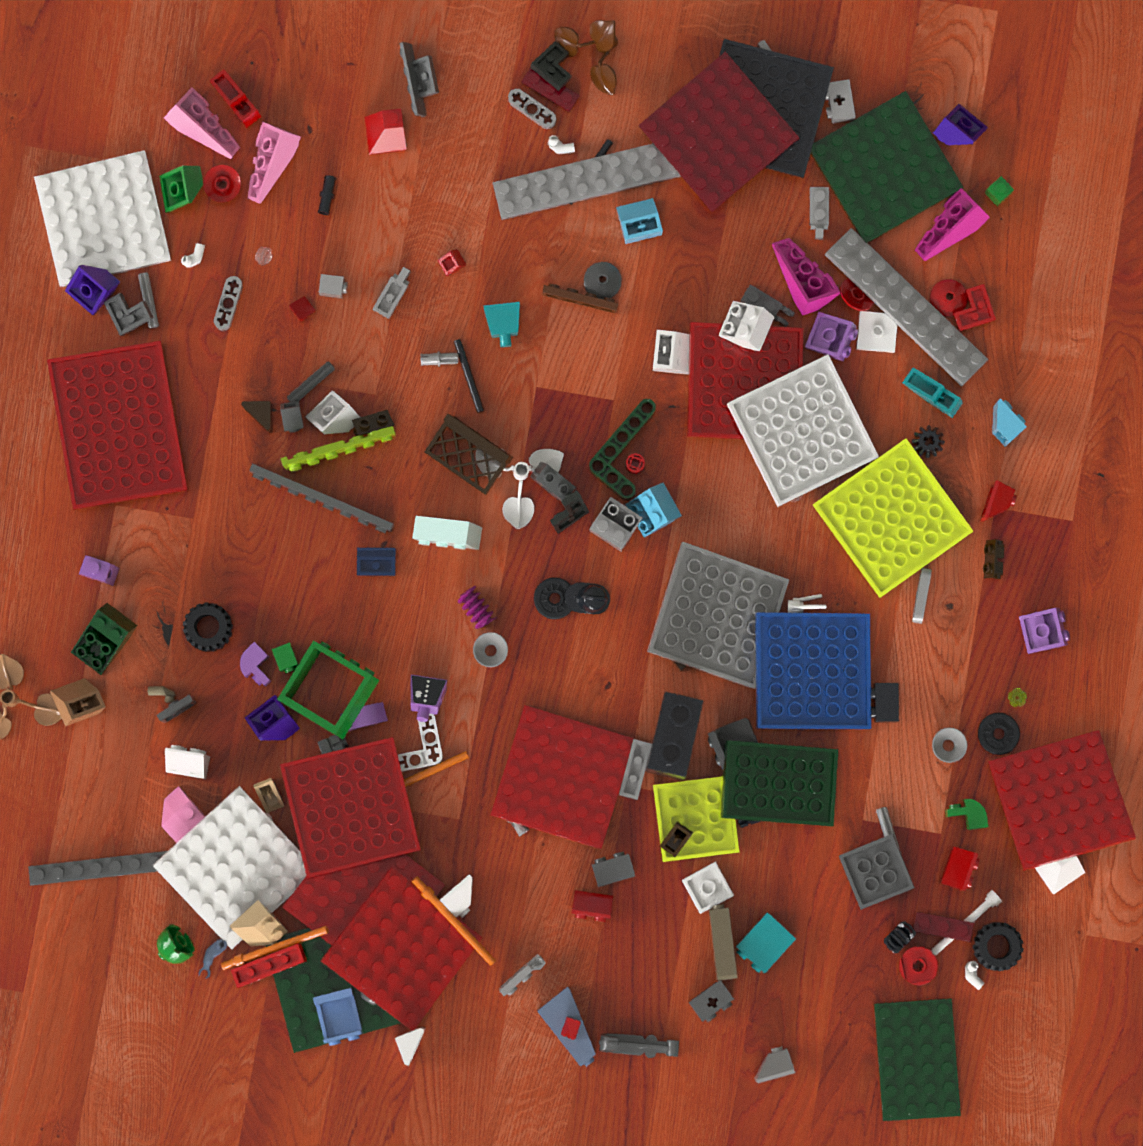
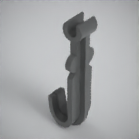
M603 1033L599 1040V1051L629 1055H642L645 1052L648 1058L655 1057L656 1053H664L666 1056L678 1057L679 1041H657L654 1035L647 1036L645 1040L643 1036Z

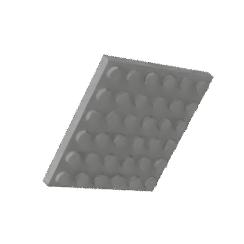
M681 542L647 652L755 689V613H779L789 579L686 542Z

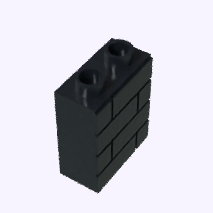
M670 692L664 693L646 772L682 781L686 778L704 700Z

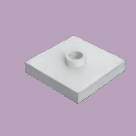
M860 311L856 349L895 353L897 324L886 313Z
M716 862L682 879L700 914L734 896Z

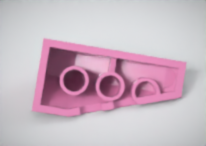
M262 122L255 146L258 147L257 157L253 158L255 172L250 178L249 199L261 204L295 155L296 149L299 146L300 136Z

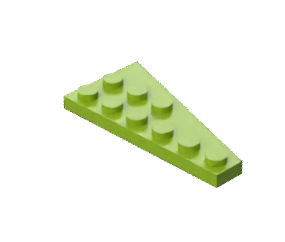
M393 426L370 432L366 437L363 435L353 437L348 443L342 440L314 448L310 454L306 451L296 453L293 459L288 460L287 456L280 459L287 471L296 472L301 470L303 465L314 466L319 464L321 459L332 460L338 458V454L343 452L346 455L354 453L356 448L361 446L364 449L375 445L374 442L379 440L382 443L393 439L392 436L396 434Z

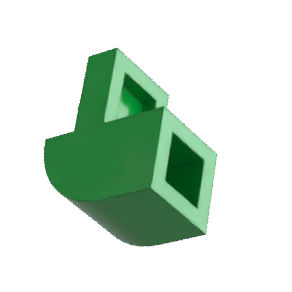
M963 799L964 807H961V804L949 805L950 809L945 810L946 817L965 815L967 830L988 827L987 814L984 807L973 799Z

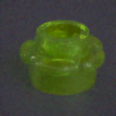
M1015 688L1012 692H1009L1008 700H1010L1009 703L1013 707H1021L1026 703L1027 695L1020 688Z

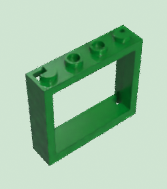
M313 640L277 700L339 738L344 739L378 684L379 679L374 677L375 672L367 667L364 670L359 668L361 664L355 660L350 659L347 661L344 659L346 655L340 651L332 652L330 650L331 646L323 641L319 644ZM321 652L364 677L336 725L331 724L292 700Z

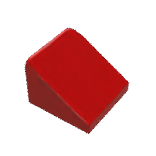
M457 249L449 251L437 260L446 276L466 266L464 259Z
M305 296L289 305V308L300 322L316 312Z

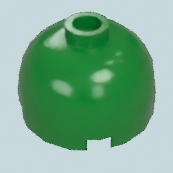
M174 924L167 926L157 938L159 957L173 964L187 961L194 955L192 953L195 951L190 937L186 933L183 936L179 932L181 929L179 926Z

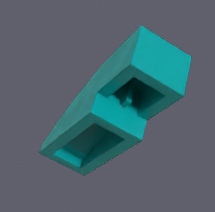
M914 367L902 382L918 396L951 418L954 417L963 404L960 397Z

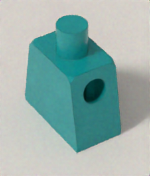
M520 302L483 306L491 337L500 338L501 348L511 347V336H517L519 333Z

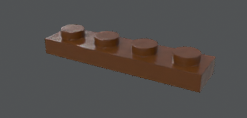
M555 284L544 285L542 296L615 314L617 312L618 303H615V300L612 298L604 297L603 300L596 298L597 295L592 293L583 295L579 294L578 290L559 289L560 286Z

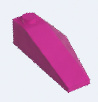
M962 188L944 204L945 209L941 216L935 218V225L925 233L917 245L915 251L924 261L974 233L990 218Z
M790 238L772 243L792 298L802 316L820 310L840 294L832 277L828 273L824 274L818 268L819 265L815 261L812 263L805 256V252Z

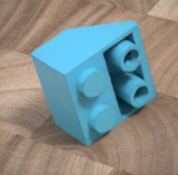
M653 198L616 207L625 244L662 235L663 230Z
M1000 398L993 406L992 434L1006 447L1027 426L1025 425L1026 421L1024 418L1012 411L1013 407L1010 403Z
M664 483L649 488L625 504L627 508L643 517L638 525L643 537H647L682 516Z

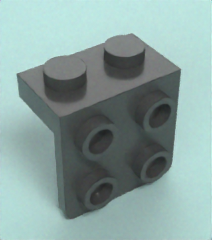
M743 718L708 733V743L711 748H714L716 753L715 760L719 766L721 765L722 770L724 769L726 740L758 743L748 718Z

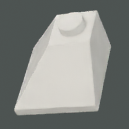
M332 390L306 418L323 434L349 432L354 428L352 420L360 418V416Z
M1077 856L1035 868L1052 894H1055L1085 873Z
M470 874L440 899L455 917L460 916L462 918L470 911L468 907L471 905L473 877Z

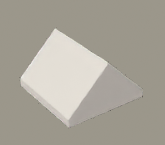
M420 1027L395 1038L405 1065H410L426 1028Z

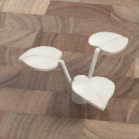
M480 449L476 450V461L484 460L483 451ZM541 449L531 454L529 458L531 466L525 462H518L515 466L512 465L511 467L504 468L503 471L513 470L514 477L519 480L518 498H508L502 508L505 519L516 529L525 527L534 514L532 500L530 498H521L523 480L528 477L529 471L535 470L540 462L548 464L555 471L559 472L564 453L553 449ZM496 460L488 461L490 472L497 471L501 465ZM485 462L478 463L480 471L487 473Z

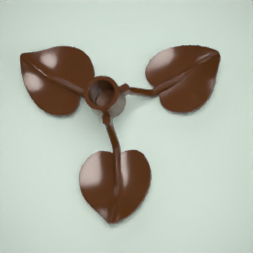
M596 20L591 23L589 32L593 41L578 43L579 36L573 29L568 27L557 28L554 31L555 40L569 52L568 57L575 56L578 53V47L596 44L597 50L604 53L598 61V66L591 67L590 76L593 84L600 91L614 95L617 83L616 74L609 65H602V62L610 54L609 50L618 45V39L615 36V21Z

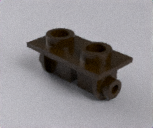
M388 410L352 420L355 427L353 429L355 436H362L394 426Z
M997 539L986 540L984 547L985 563L983 565L984 579H1001V576H1003V562L997 561V558H1004L1005 545H1003V541Z

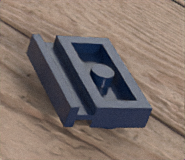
M357 548V576L396 575V548Z

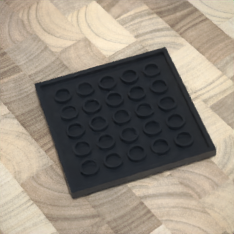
M724 39L719 56L726 52L799 137L794 144L765 168L804 178L834 67Z

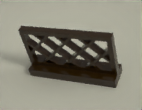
M451 414L446 415L444 423L425 450L426 454L485 495L488 494L506 465L513 459L510 454ZM449 427L453 430L454 438L444 440L443 432ZM458 440H468L469 449L460 451ZM455 441L456 452L447 453L445 443ZM442 443L443 454L435 455L431 452L436 444ZM482 450L485 459L475 461L473 451ZM470 451L472 462L462 464L460 453ZM457 454L459 465H449L447 456ZM496 460L501 463L497 471L490 472L488 461ZM485 462L487 473L477 475L475 464ZM472 465L474 475L465 476L463 466ZM488 475L489 483L484 489L479 485L478 477Z

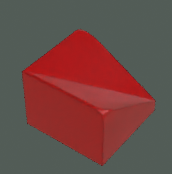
M567 1016L561 1035L572 1040L576 1039L581 1022Z

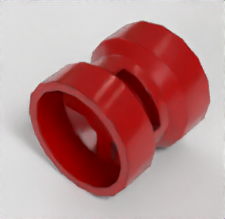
M637 453L629 455L626 460L628 472L636 475L643 471L645 466L643 456Z

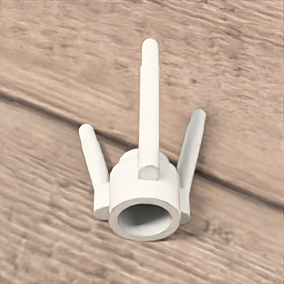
M822 594L793 598V600H788V613H803V609H825L827 606L803 605V601L822 598Z

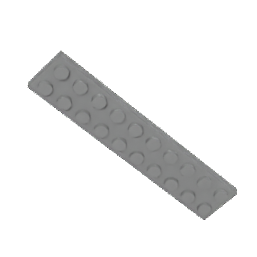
M649 144L493 182L501 220L681 176L656 146Z
M852 228L825 253V256L961 387L988 361L986 356Z

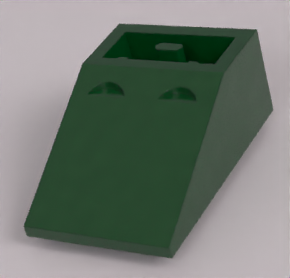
M106 603L96 611L71 653L102 675L138 625Z

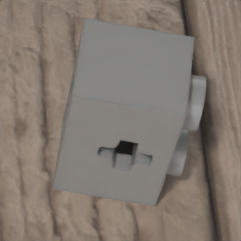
M850 80L830 82L826 96L829 107H826L827 118H831L832 124L853 121L855 119V110ZM838 98H839V101L842 102L841 105H839V106H838V103L835 102L836 99H838Z

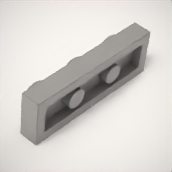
M633 739L619 793L620 796L638 800L652 746L651 743Z

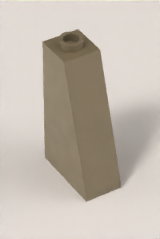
M724 904L714 905L713 909L709 910L716 980L736 979L737 970L729 908H724Z

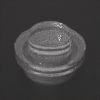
M268 247L259 248L255 256L258 264L263 266L270 262L272 258L271 249Z

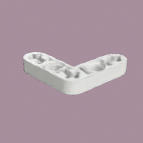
M429 714V716H432V719L429 720V725H434V729L423 731L422 727H426V723L418 721L423 750L398 754L399 761H404L403 756H407L406 762L409 767L405 768V764L400 765L402 772L433 766L442 761L443 754L434 714ZM428 732H433L436 735V739L432 743L425 741V735ZM438 744V748H434L436 754H439V757H437L436 762H433L432 759H429V755L432 754L431 749L427 750L426 746ZM412 755H419L421 758L420 763L416 766L410 764V757Z

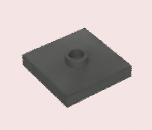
M188 695L180 701L175 700L170 703L167 709L156 716L161 722L166 723L196 705L197 701L193 696Z

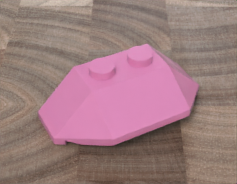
M179 786L164 799L162 827L177 843L206 817Z

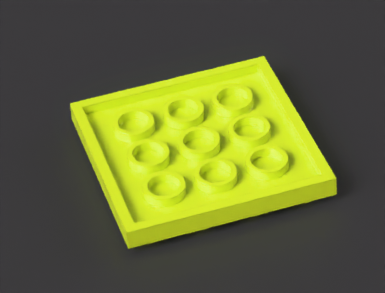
M723 776L653 785L660 845L677 821L693 832L676 857L661 848L663 862L739 853L735 819L721 818Z

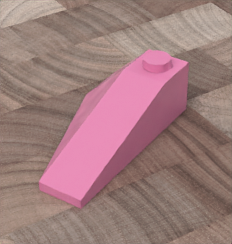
M191 87L164 119L177 131L231 159L240 149L239 145L229 131L221 127L218 122L220 120L218 116L213 115L208 109V102Z

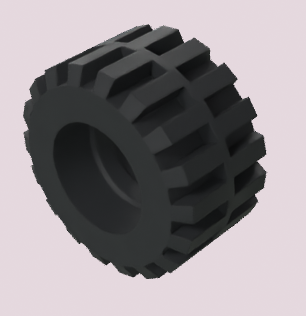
M204 602V604H197L195 608L192 607L190 609V612L185 616V621H183V632L187 641L195 648L204 652H214L217 649H222L229 642V638L233 634L232 619L228 612L214 603ZM212 616L219 622V630L214 637L203 638L197 631V625L202 618Z
M992 922L984 925L982 929L977 931V935L973 939L974 956L987 969L994 971L1011 969L1021 959V953L1024 951V948H1022L1024 943L1021 940L1020 933L1015 930L1016 928L1007 923ZM994 935L1004 936L1009 943V950L1002 958L992 957L987 950V943Z

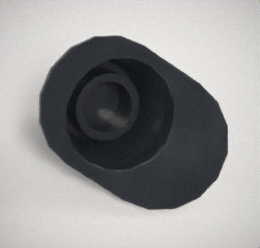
M580 582L570 585L566 590L565 602L568 608L574 612L595 615L606 611L610 604V595L607 589L599 584Z

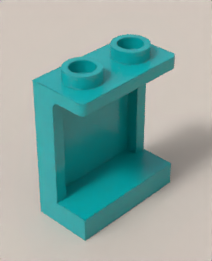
M766 912L742 941L735 946L738 949L736 953L744 960L748 958L752 962L750 966L758 973L761 971L766 973L796 938Z

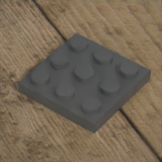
M893 834L839 855L860 909L915 888Z

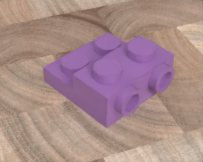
M818 312L805 347L822 353L825 356L829 355L830 358L844 361V358H848L851 353V347H849L851 340H855L857 337V326L851 321Z
M1059 608L1019 616L1028 654L1068 645L1067 641H1070L1069 631L1067 629L1064 630L1063 626L1066 618L1064 611H1060Z

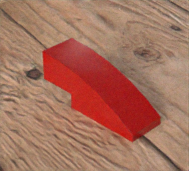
M224 69L209 80L246 128L261 118L255 106Z

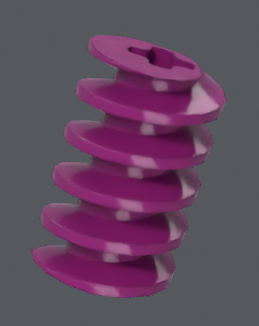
M473 586L460 595L457 602L459 604L465 603L462 609H469L466 613L467 617L473 616L470 620L471 623L478 622L475 625V629H480L494 621L497 617L491 618L493 611H486L489 605L482 606L485 599H478L480 592L474 593L473 591L476 586Z

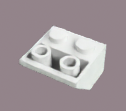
M733 301L719 336L744 348L760 351L774 316L764 307Z

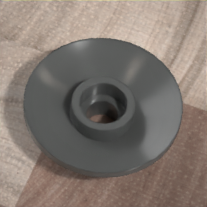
M598 262L587 269L584 275V287L588 293L597 295L596 298L604 300V297L612 298L620 290L622 283L621 274L614 265L607 262ZM602 276L606 278L604 283L599 281V278Z

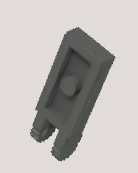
M751 284L740 300L742 303L764 307L774 316L773 320L784 327H787L789 323L777 316L778 311L780 310L790 317H793L795 314L792 310L783 306L782 303Z

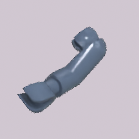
M219 939L206 949L203 968L198 972L200 975L202 970H206L208 975L205 979L210 976L209 968L214 958L226 950L227 942L225 940Z

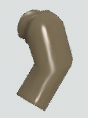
M164 686L148 687L149 696H165L164 701L166 703L175 701L176 694L174 691Z

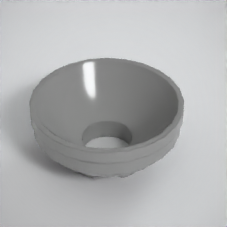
M487 632L476 639L473 646V654L481 665L496 667L506 659L508 646L501 635ZM488 645L496 647L497 652L494 656L486 655L485 648Z
M944 728L935 734L932 740V750L939 760L947 763L956 762L965 755L967 740L958 729ZM945 740L953 742L954 748L952 751L948 752L943 749V742Z

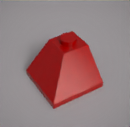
M401 108L382 110L365 117L369 155L407 150Z
M996 480L990 487L980 521L984 522L1008 510L1010 506H1014L1017 495H1014L1015 489Z

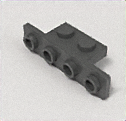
M400 42V55L404 62L403 70L407 77V89L412 100L411 108L416 116L425 117L427 114L423 98L439 93L432 56H425L415 60L412 44Z

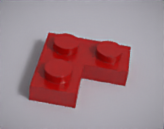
M984 284L966 289L965 292L971 308L953 314L959 332L996 320Z

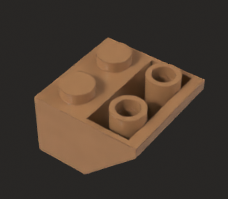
M85 678L50 691L65 727L98 715L106 708L98 689Z

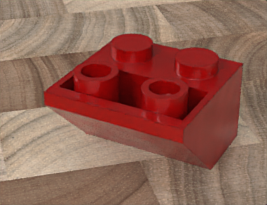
M952 847L940 884L960 891H966V889L970 888L973 882V877H971L972 871L977 869L980 861L977 858L978 854L958 847Z
M575 890L572 914H575V918L587 919V916H593L594 921L606 922V918L610 919L613 896Z

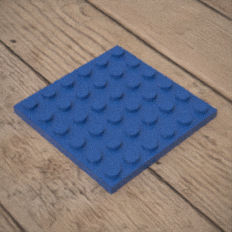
M755 613L756 729H871L870 614Z

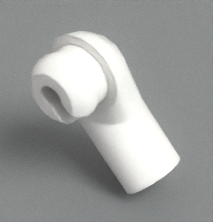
M552 135L549 137L548 145L557 154L575 152L574 143L563 144L558 140L557 136Z
M196 243L194 253L189 256H183L181 259L182 264L188 268L199 264L202 261L205 245Z
M970 961L965 966V978L979 990L984 985V982L977 976L979 965L976 961Z

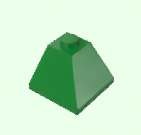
M182 165L159 176L165 213L193 202L203 186L200 166Z

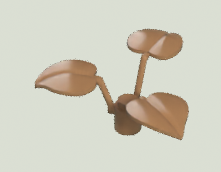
M5 654L0 655V689H6L0 694V701L3 703V714L0 711V739L6 737L12 727L11 721L5 718L7 716V707H14L18 703L36 708L34 718L41 725L51 726L60 721L62 718L51 694L40 695L37 699V705L19 699L18 695L11 691L13 689L12 685H18L22 682L24 669L18 661Z

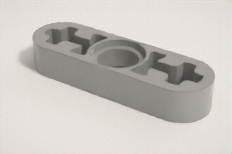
M520 89L510 91L508 101L511 106L544 129H551L555 126L556 116L552 111ZM520 94V99L523 102L526 99L528 100L523 108H521L522 103L520 101L513 102V95L517 96ZM534 104L538 110L536 113L530 114L527 112V106ZM541 110H543V116H551V123H544V118L539 116Z
M231 276L225 281L214 317V324L221 331L228 330L231 327L243 289L241 280L236 276ZM234 281H236L237 285L239 286L238 288L235 287L233 291V294L236 295V297L230 294H226V292H231V286H229V283H233ZM227 298L234 301V305L229 309L223 306V302ZM221 310L231 313V315L226 314L225 319L228 323L223 324V326H220V322H218L224 315L223 312H220Z
M922 568L920 572L912 615V622L922 624L931 569Z

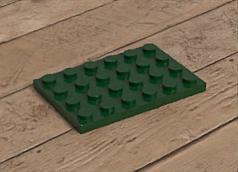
M726 740L721 818L834 827L838 749Z
M952 998L875 1003L874 1015L882 1121L961 1116Z

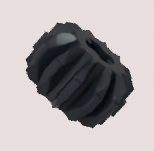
M930 425L927 426L926 431L923 427H920V433H914V436L918 439H912L913 444H918L914 447V450H921L918 454L919 456L926 452V458L930 457V452L934 457L937 456L936 450L939 452L943 450L939 445L945 443L944 440H939L943 433L936 435L938 428L935 427L932 432ZM923 439H932L931 443H933V445H925L924 443L926 441H924Z
M902 921L884 939V944L893 953H898L916 935V931L906 921Z

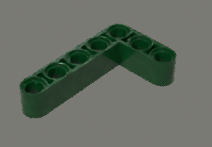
M644 399L637 405L589 463L590 472L623 500L628 501L635 496V486L611 465L654 415L656 405L651 399ZM649 404L653 410L650 413H645L642 411V406ZM631 419H638L640 425L636 428L632 427L629 424ZM625 433L628 439L625 442H620L617 439L618 434ZM609 447L614 448L616 452L611 457L607 456L604 452ZM593 463H602V470L595 471L592 468ZM608 475H616L618 478L617 482L609 483L607 481ZM629 486L632 489V494L625 496L621 490L623 487Z

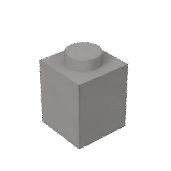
M321 274L319 295L343 299V294H347L348 282H345L342 276Z

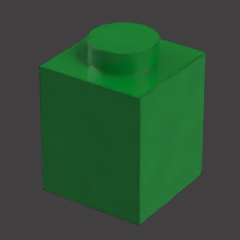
M1000 176L987 188L985 194L998 207L1013 193L1014 189Z
M290 642L272 649L280 672L285 671V674L295 671L299 663Z

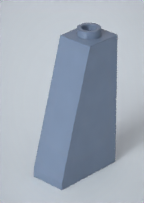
M566 987L537 1010V1012L580 1067L583 1064L587 1067L595 1060L593 1056L596 1053L569 987ZM567 1016L581 1022L576 1039L574 1040L561 1035Z

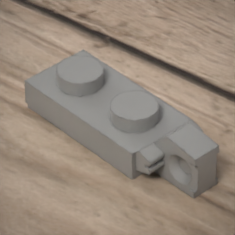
M810 187L809 226H811V230H815V240H823V230H828L829 187Z
M403 267L399 275L394 274L393 277L391 276L375 303L373 311L390 319L408 288L410 282L407 281V278L411 273L410 270Z
M539 954L534 956L498 988L503 996L507 994L509 996L518 989L516 985L521 981L523 983L532 976L531 972L533 970H541L546 962Z

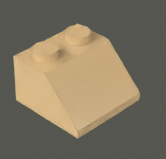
M259 900L229 926L250 947L273 945L288 932L279 919Z

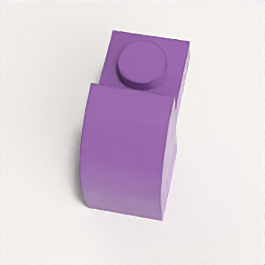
M255 642L242 654L240 668L246 678L253 673L252 679L259 686L261 684L267 686L271 680L258 667L269 656Z
M383 702L363 706L348 732L388 721Z

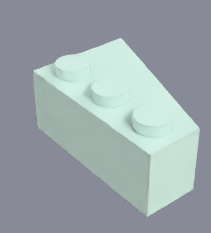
M416 516L412 538L419 541L418 544L430 546V543H435L438 547L447 548L448 546H454V548L465 550V548L479 550L482 527L468 521Z

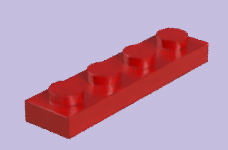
M301 943L232 969L231 973L236 987L240 988L307 962Z

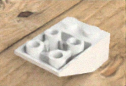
M657 330L652 371L689 375V334Z
M177 745L165 748L167 773L206 779L210 756L206 755L205 751L190 748L189 752L187 748Z

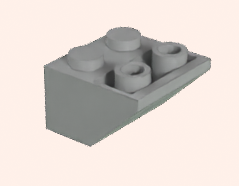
M610 497L589 531L622 552L643 517Z

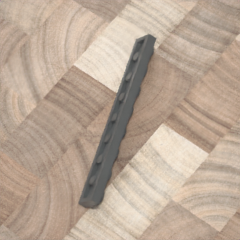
M255 464L251 465L249 471L253 473L252 477L260 481L267 479L271 481L270 485L280 489L283 486L288 488L287 492L298 496V494L306 496L305 500L314 504L316 501L323 503L322 507L333 511L335 508L341 511L340 515L351 518V516L358 518L357 522L368 526L370 523L376 526L375 529L382 533L386 534V531L391 532L394 524Z
M167 851L28 866L30 886L158 872L153 867V864Z

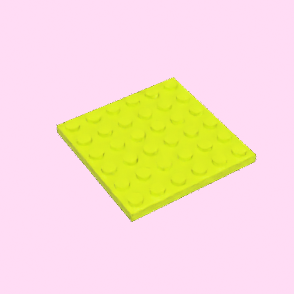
M907 439L901 441L813 504V507L879 598L973 532Z

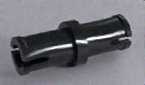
M326 175L324 176L323 189L319 195L321 199L318 213L322 215H330L332 199L335 197L333 192L337 180L334 176Z

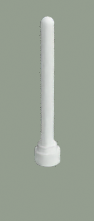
M991 890L985 898L986 901L963 921L973 923L987 909L998 906L1002 900ZM943 938L931 950L937 955L954 939Z

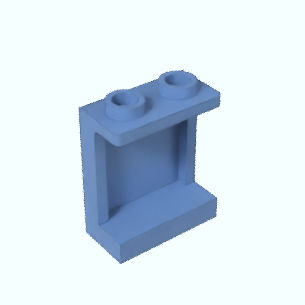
M352 988L313 997L324 1043L329 1042V1046L340 1044V1039L348 1038V1041L360 1038L359 1035L363 1034Z

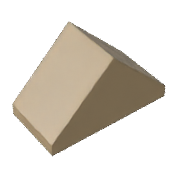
M269 778L253 785L266 813L284 807L274 778Z

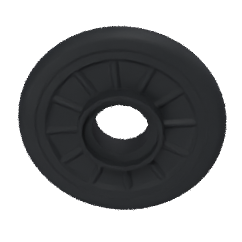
M557 577L542 581L534 593V604L538 612L549 619H561L567 616L572 610L568 608L565 602V593L571 584ZM552 593L560 595V601L556 604L551 603L549 600Z
M993 713L986 716L980 723L978 739L981 746L987 752L1003 755L1011 752L1017 746L1020 739V729L1017 722L1011 716L1005 713ZM1000 728L1004 731L1002 739L994 737L995 729Z

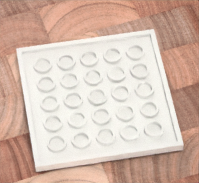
M145 150L34 177L60 287L68 286L79 265L106 269L114 275L172 261Z
M829 355L819 358L727 403L777 507L879 457Z
M240 786L153 864V867L219 937L227 942L231 949L243 940L229 927L258 900L269 911L273 912L294 893L306 877L300 850Z

